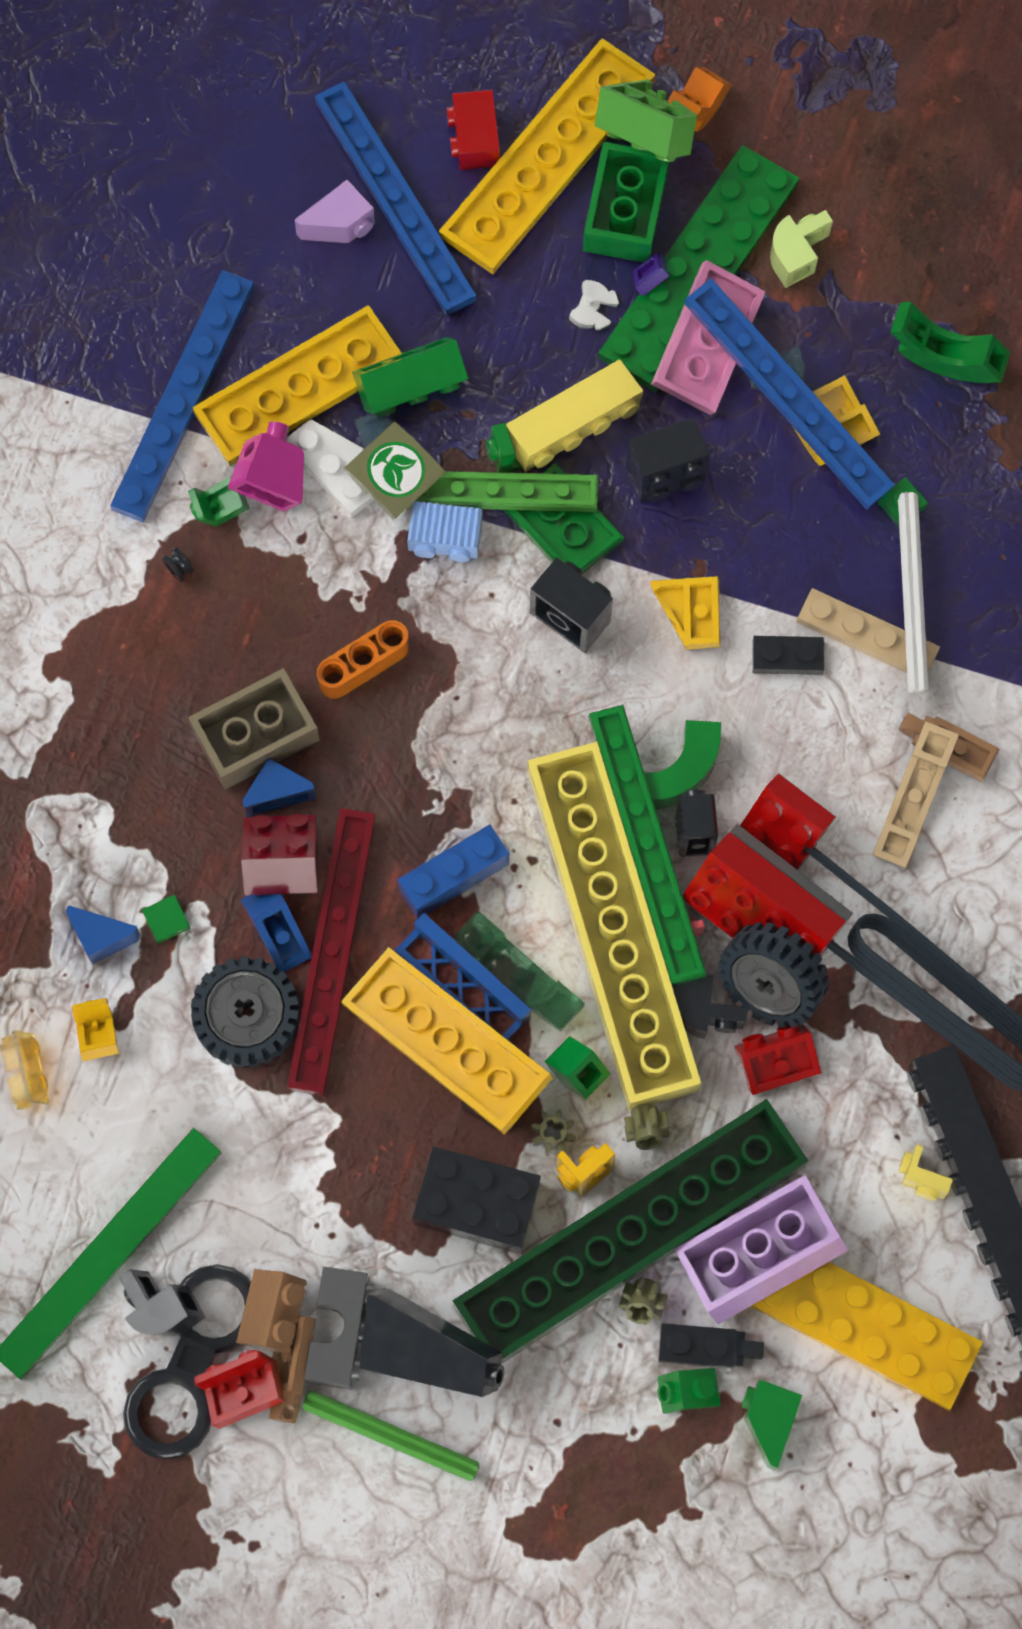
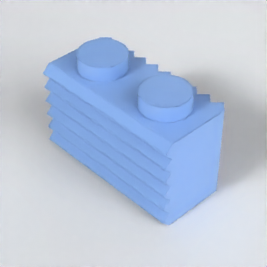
M414 501L407 540L408 551H414L416 556L422 558H433L435 554L449 555V559L456 562H467L470 558L477 559L483 520L482 509Z

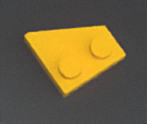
M718 576L650 581L653 593L686 650L721 648Z

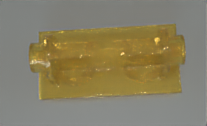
M13 1030L12 1035L2 1038L3 1044L0 1045L5 1072L18 1070V1075L7 1078L11 1102L16 1104L18 1110L31 1107V1102L48 1104V1082L42 1073L39 1059L40 1046L34 1037V1033Z

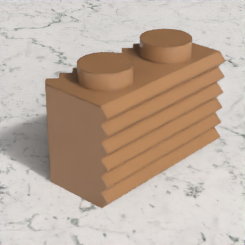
M254 1269L236 1343L262 1351L286 1354L291 1352L290 1346L293 1344L292 1339L297 1329L295 1324L298 1322L299 1308L302 1307L301 1302L306 1292L304 1288L307 1285L306 1280L281 1271Z

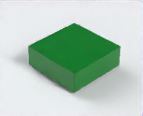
M175 895L142 909L157 944L191 929Z

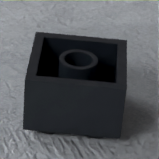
M695 418L628 440L626 468L640 503L647 500L657 502L668 497L671 492L680 489L691 491L698 488L702 482H705L709 452Z
M556 557L530 588L529 613L583 653H586L611 623L613 598L610 591L599 582L592 583L583 577V572L570 561L564 563Z

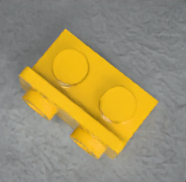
M606 1142L600 1148L594 1145L586 1150L579 1157L578 1161L581 1164L578 1166L572 1162L564 1151L557 1155L556 1170L559 1173L557 1179L569 1193L575 1190L581 1197L615 1170V1153Z

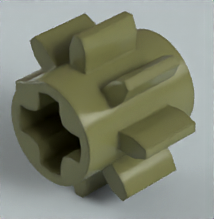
M638 1105L631 1110V1116L624 1117L626 1141H635L636 1147L641 1150L656 1149L662 1145L663 1138L670 1136L667 1112L659 1113L655 1105Z
M560 1109L556 1112L555 1116L548 1117L546 1112L542 1111L541 1118L543 1122L541 1125L536 1123L531 1125V1130L539 1133V1136L533 1140V1146L542 1144L546 1148L545 1155L547 1157L551 1154V1150L558 1149L559 1152L564 1151L566 1153L565 1142L572 1143L576 1140L575 1135L567 1133L568 1129L573 1127L574 1120L565 1122L561 1118L562 1113ZM548 1126H552L554 1130L561 1128L559 1140L555 1141L553 1136L545 1137Z
M640 1277L634 1285L626 1282L619 1308L626 1309L628 1320L636 1324L647 1325L653 1318L661 1320L668 1295L661 1293L658 1282Z

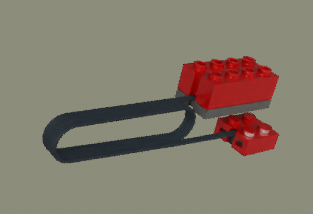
M778 773L764 788L741 825L736 824L710 852L683 893L684 901L732 938L749 924L753 926L757 922H762L763 926H765L767 923H774L776 930L781 926L788 928V935L791 937L795 932L802 936L799 942L802 944L809 942L813 946L811 954L819 953L822 957L827 949L831 950L1002 1083L1014 1090L1022 1091V1064L875 953L864 942L860 929L875 930L887 937L1021 1051L1022 1017L902 916L816 848L817 842L826 833L836 816ZM810 855L886 915L865 914L855 922L847 936L848 947L853 956L834 942V938L845 926L853 912L798 871Z

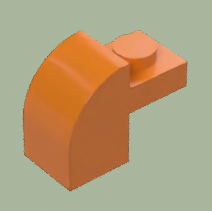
M696 67L683 91L673 90L668 102L672 104V101H678L697 115L695 131L698 132L707 125L719 109L732 84L705 67Z

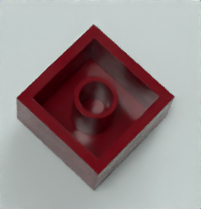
M293 814L290 816L272 817L258 815L244 818L241 853L244 895L317 893L318 837L316 815Z

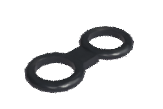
M214 1264L196 1269L185 1276L180 1285L189 1286L193 1293L198 1286L207 1281L221 1280L229 1282L238 1288L243 1296L245 1305L251 1281L234 1267ZM241 1323L236 1330L227 1336L219 1338L202 1336L191 1328L179 1335L180 1340L166 1369L152 1371L135 1383L126 1397L123 1410L125 1431L134 1446L148 1456L165 1460L183 1457L200 1446L210 1431L211 1418L205 1391L195 1386L194 1377L205 1373V1370L211 1366L216 1354L232 1351L241 1345L236 1343ZM174 1384L188 1390L195 1399L198 1412L196 1423L190 1433L178 1442L168 1444L156 1442L149 1438L140 1426V1405L147 1393L157 1386Z

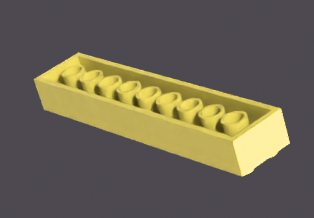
M594 742L528 760V777L628 1112L638 1105H654L699 1092L701 1086L699 1073L598 743Z

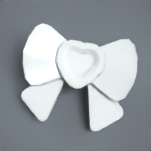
M583 281L581 287L583 295L579 306L571 311L569 315L570 321L584 329L595 327L597 331L609 327L611 321L597 311L600 304L612 307L618 306L619 301L615 291H608L605 286L596 281Z

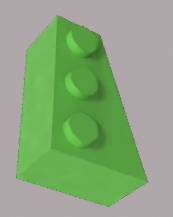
M646 79L601 86L595 127L606 131L607 136L611 138L624 139L630 142L631 147L635 149L648 150L654 153L655 157L661 161L672 162L677 157L691 154L697 115L678 101H672V104L666 100L667 93L663 90H658L657 93L652 90V82Z

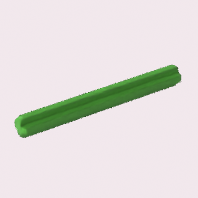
M311 1390L305 1396L302 1408L307 1412L468 1481H473L479 1470L478 1461Z

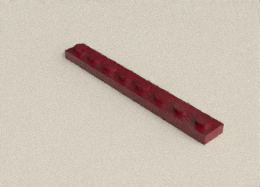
M340 808L287 1084V1089L291 1091L324 1096L375 825V813Z

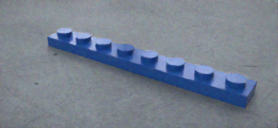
M343 81L316 95L315 102L445 315L448 316L475 302V292L346 83Z
M224 270L221 271L111 502L110 507L112 511L144 523L195 415L192 407L201 402L255 288L253 281Z
M712 278L685 299V306L866 510L895 486Z

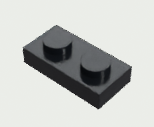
M753 635L752 673L823 675L824 637Z

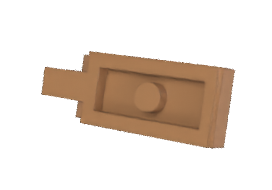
M910 713L905 715L898 730L914 739L912 742L914 746H916L925 721L959 734L947 765L981 783L983 782L1000 750L998 747L938 716L932 718L926 715L925 719L922 720Z
M297 1316L298 1322L295 1324L297 1329L292 1339L293 1344L290 1346L291 1352L288 1354L273 1352L272 1358L277 1363L285 1402L271 1407L269 1419L283 1423H296L300 1409L299 1403L302 1399L301 1394H303L310 1342L313 1341L316 1320L314 1318Z

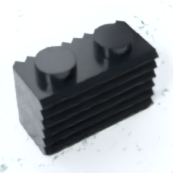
M704 790L685 792L684 796H681L678 800L675 815L678 854L681 857L709 855L715 848L718 839L714 794H706Z

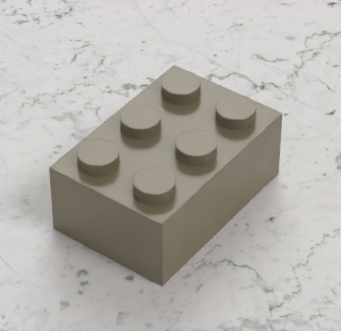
M284 668L188 717L195 737L225 790L260 772L268 758L278 763L320 741L318 729Z

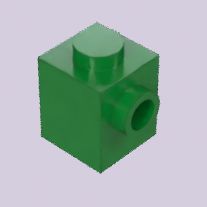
M571 1036L544 1061L562 1085L585 1100L611 1075L593 1050Z

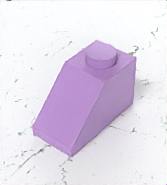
M348 180L295 219L296 234L301 240L350 243L356 237L361 238L372 229L373 224H375L373 207Z

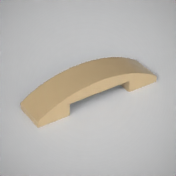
M925 721L875 846L873 856L904 868L907 867L959 734Z

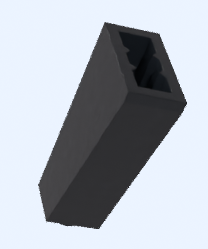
M382 1289L368 1294L359 1369L479 1397H484L498 1391L504 1378V1366L501 1365L502 1352L393 1290Z

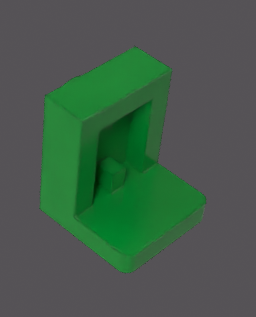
M501 423L491 426L489 440L485 441L487 455L490 461H494L497 473H508L523 469L515 458V451L506 424Z
M231 476L205 491L197 488L188 491L192 501L190 509L198 521L218 527L250 509L246 496L228 489Z
M715 1368L679 1370L658 1376L657 1393L663 1414L681 1410L721 1406Z

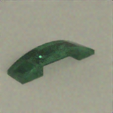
M477 911L454 935V939L471 956L523 1001L531 1011L561 1032L585 1007V1003L559 980L556 982L506 939L505 933L480 911Z

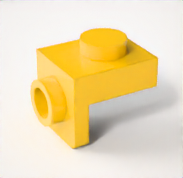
M108 999L89 1000L72 1005V1014L76 1023L82 1060L87 1061L119 1054L115 1024Z

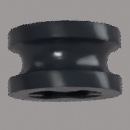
M174 547L171 550L172 554L170 556L164 555L161 557V560L177 581L182 582L186 573L191 575L195 571L185 555L177 547Z

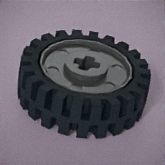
M757 922L753 926L749 924L735 935L720 956L718 968L721 970L718 974L720 980H725L722 985L724 990L732 991L730 998L734 1003L741 1001L743 1003L741 1007H747V1011L749 1009L753 1011L752 1017L759 1021L762 1017H765V1024L773 1026L777 1021L779 1027L786 1028L788 1024L791 1027H796L800 1023H805L817 1010L829 989L827 987L830 983L829 977L825 976L828 972L827 967L820 964L822 957L819 953L811 954L813 946L809 942L805 944L800 943L799 941L802 936L796 932L792 937L789 936V929L781 926L776 930L774 923H767L765 926H763L762 922Z
M241 956L239 960H234V958L227 959L225 964L220 965L218 963L212 967L213 971L209 974L206 972L201 978V984H197L194 998L191 1002L192 1024L202 1046L210 1055L219 1059L222 1063L232 1064L238 1068H244V1066H250L251 1068L259 1067L258 1064L264 1062L268 1064L277 1055L280 1057L285 1052V1048L294 1041L300 1020L299 998L288 976L273 963H266L264 959L257 957L250 959L249 956ZM252 1006L253 1015L251 1017L247 1015L240 1016L239 1008L248 1009Z

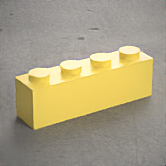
M620 359L507 423L506 427L515 451V458L525 472L535 466L537 468L544 467L559 452L563 450L569 452L578 447L583 439L592 433L594 435L603 433L610 427L611 422L620 417L626 419L635 414L640 407L643 394L642 388Z

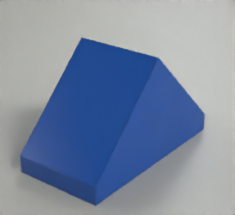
M268 758L244 797L243 805L246 816L250 817L314 800L316 796L311 781Z
M69 905L65 911L92 965L137 943L141 936L135 925Z

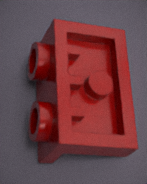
M789 1024L786 1028L778 1027L777 1032L763 1036V1034L749 1035L742 1039V1043L734 1046L736 1054L740 1057L747 1086L752 1095L822 1073L811 1032L802 1024L796 1027H791Z

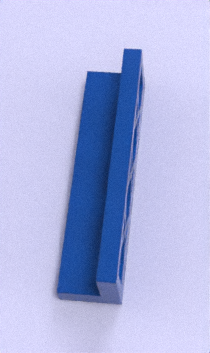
M425 913L414 922V930L395 949L399 956L477 1017H479L477 1014L485 1013L484 1022L490 1026L489 1013H505L514 1021L502 1035L508 1041L531 1018V1009ZM421 937L431 946L432 959L416 960L407 950ZM435 950H436L444 959H436ZM432 965V974L424 966ZM436 965H452L457 969L458 983H441L436 978ZM462 975L471 983H462ZM458 989L459 998L450 990ZM462 989H479L484 994L485 1007L469 1008L463 1002ZM489 999L498 1007H489Z

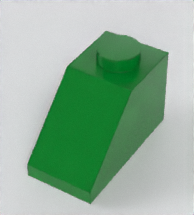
M759 1379L755 1388L747 1387L741 1408L747 1409L744 1420L767 1468L775 1471L779 1466L802 1395Z

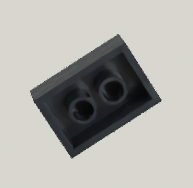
M433 1146L413 1214V1224L521 1254L539 1190L541 1176Z

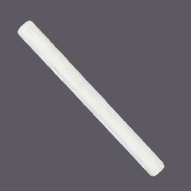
M904 492L899 495L898 508L908 691L911 694H923L928 689L919 505L916 493Z

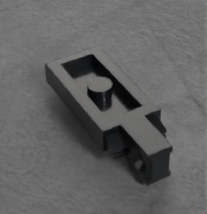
M661 1323L659 1363L733 1369L734 1366L743 1367L744 1358L759 1360L764 1358V1342L745 1340V1332L736 1331V1329Z

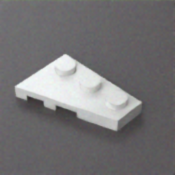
M311 419L287 437L286 442L302 448L304 452V467L350 518H353L375 500L370 494L366 495L343 469L363 450L362 447Z

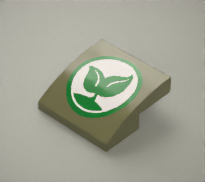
M393 422L343 468L366 495L370 494L392 520L396 519L446 473L433 457L396 422Z

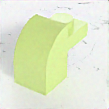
M826 210L817 215L809 214L805 216L797 225L791 216L788 215L776 227L770 260L775 273L785 288L815 273L818 257L811 246L829 237L833 222Z

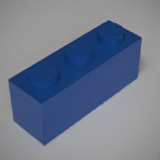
M491 824L397 879L399 892L416 919H418L423 913L427 915L509 865V852Z

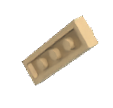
M811 589L796 623L907 673L905 630L816 589ZM926 640L927 671L929 672L940 646Z

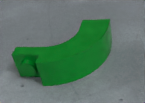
M900 302L890 331L900 342L898 352L908 360L931 372L966 382H1001L1011 354L994 335H961L939 327L912 302Z
M686 720L683 735V751L677 761L662 771L644 772L656 810L677 805L678 800L681 796H684L685 792L699 790L708 780L715 766L719 751L722 722Z

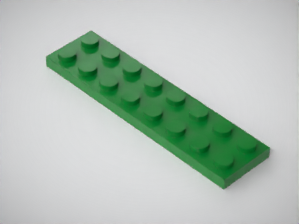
M742 145L664 257L667 260L669 277L644 296L639 293L598 352V359L608 365L620 359L638 383L656 393L659 388L651 385L701 264L707 260L736 276L798 186L800 178Z

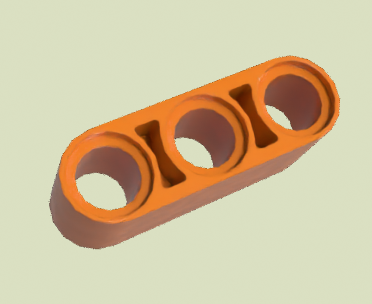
M396 620L386 621L323 660L317 668V679L321 693L331 699L343 697L402 660L409 651V637L406 627ZM390 636H397L402 639L401 643L396 646H388L384 643V640ZM361 654L372 657V661L366 665H359L354 660ZM331 673H338L342 676V679L335 684H330L324 680Z

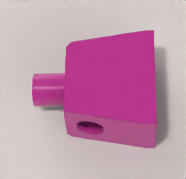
M270 422L268 423L267 433H260L244 443L228 485V489L283 512L302 504L304 452L302 448L286 442L289 429L286 424Z

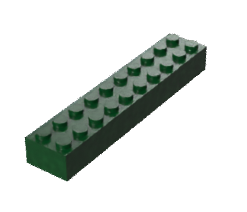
M765 1099L452 1300L453 1307L472 1336L503 1353L501 1363L503 1364L625 1285L626 1282H630L676 1252L674 1249L721 1223L804 1169L809 1160L772 1105Z

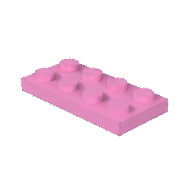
M707 260L703 262L688 296L712 278L746 318L753 323L765 291ZM684 304L651 385L712 415L716 413L736 362Z

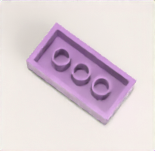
M806 1175L674 1249L707 1312L717 1324L722 1323L849 1251Z

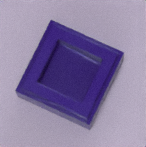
M656 252L633 270L635 289L642 296L669 277L667 260L660 252Z

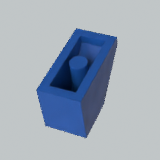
M281 894L248 895L241 899L255 930L280 971L286 972L312 958V954Z

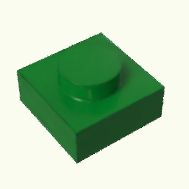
M906 477L877 502L898 526V498L901 493L914 492L918 495L919 513L928 504Z

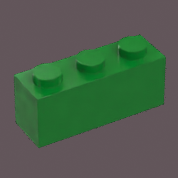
M449 337L352 371L364 410L371 414L376 413L377 417L395 412V406L408 402L409 405L424 402L428 399L427 394L438 390H440V393L454 391L460 388L459 382L468 379L457 341Z

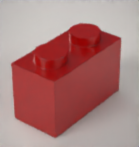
M493 90L452 93L453 107H447L448 128L455 127L456 137H450L452 158L458 157L459 170L493 167L500 159Z

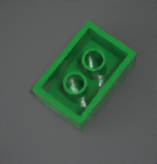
M603 142L584 230V252L638 262H645L651 257L668 176L669 162L657 159L655 154L648 150H638L630 146Z

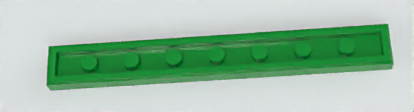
M624 705L589 713L588 719L595 741L598 743L671 985L674 986L706 977L705 967Z
M193 1127L0 1344V1362L22 1380L217 1160L222 1152Z

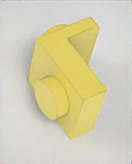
M916 1144L911 1153L905 1151L898 1172L904 1174L901 1184L916 1189L915 1194L931 1201H937L938 1197L944 1199L949 1193L953 1179L917 1167L924 1146Z

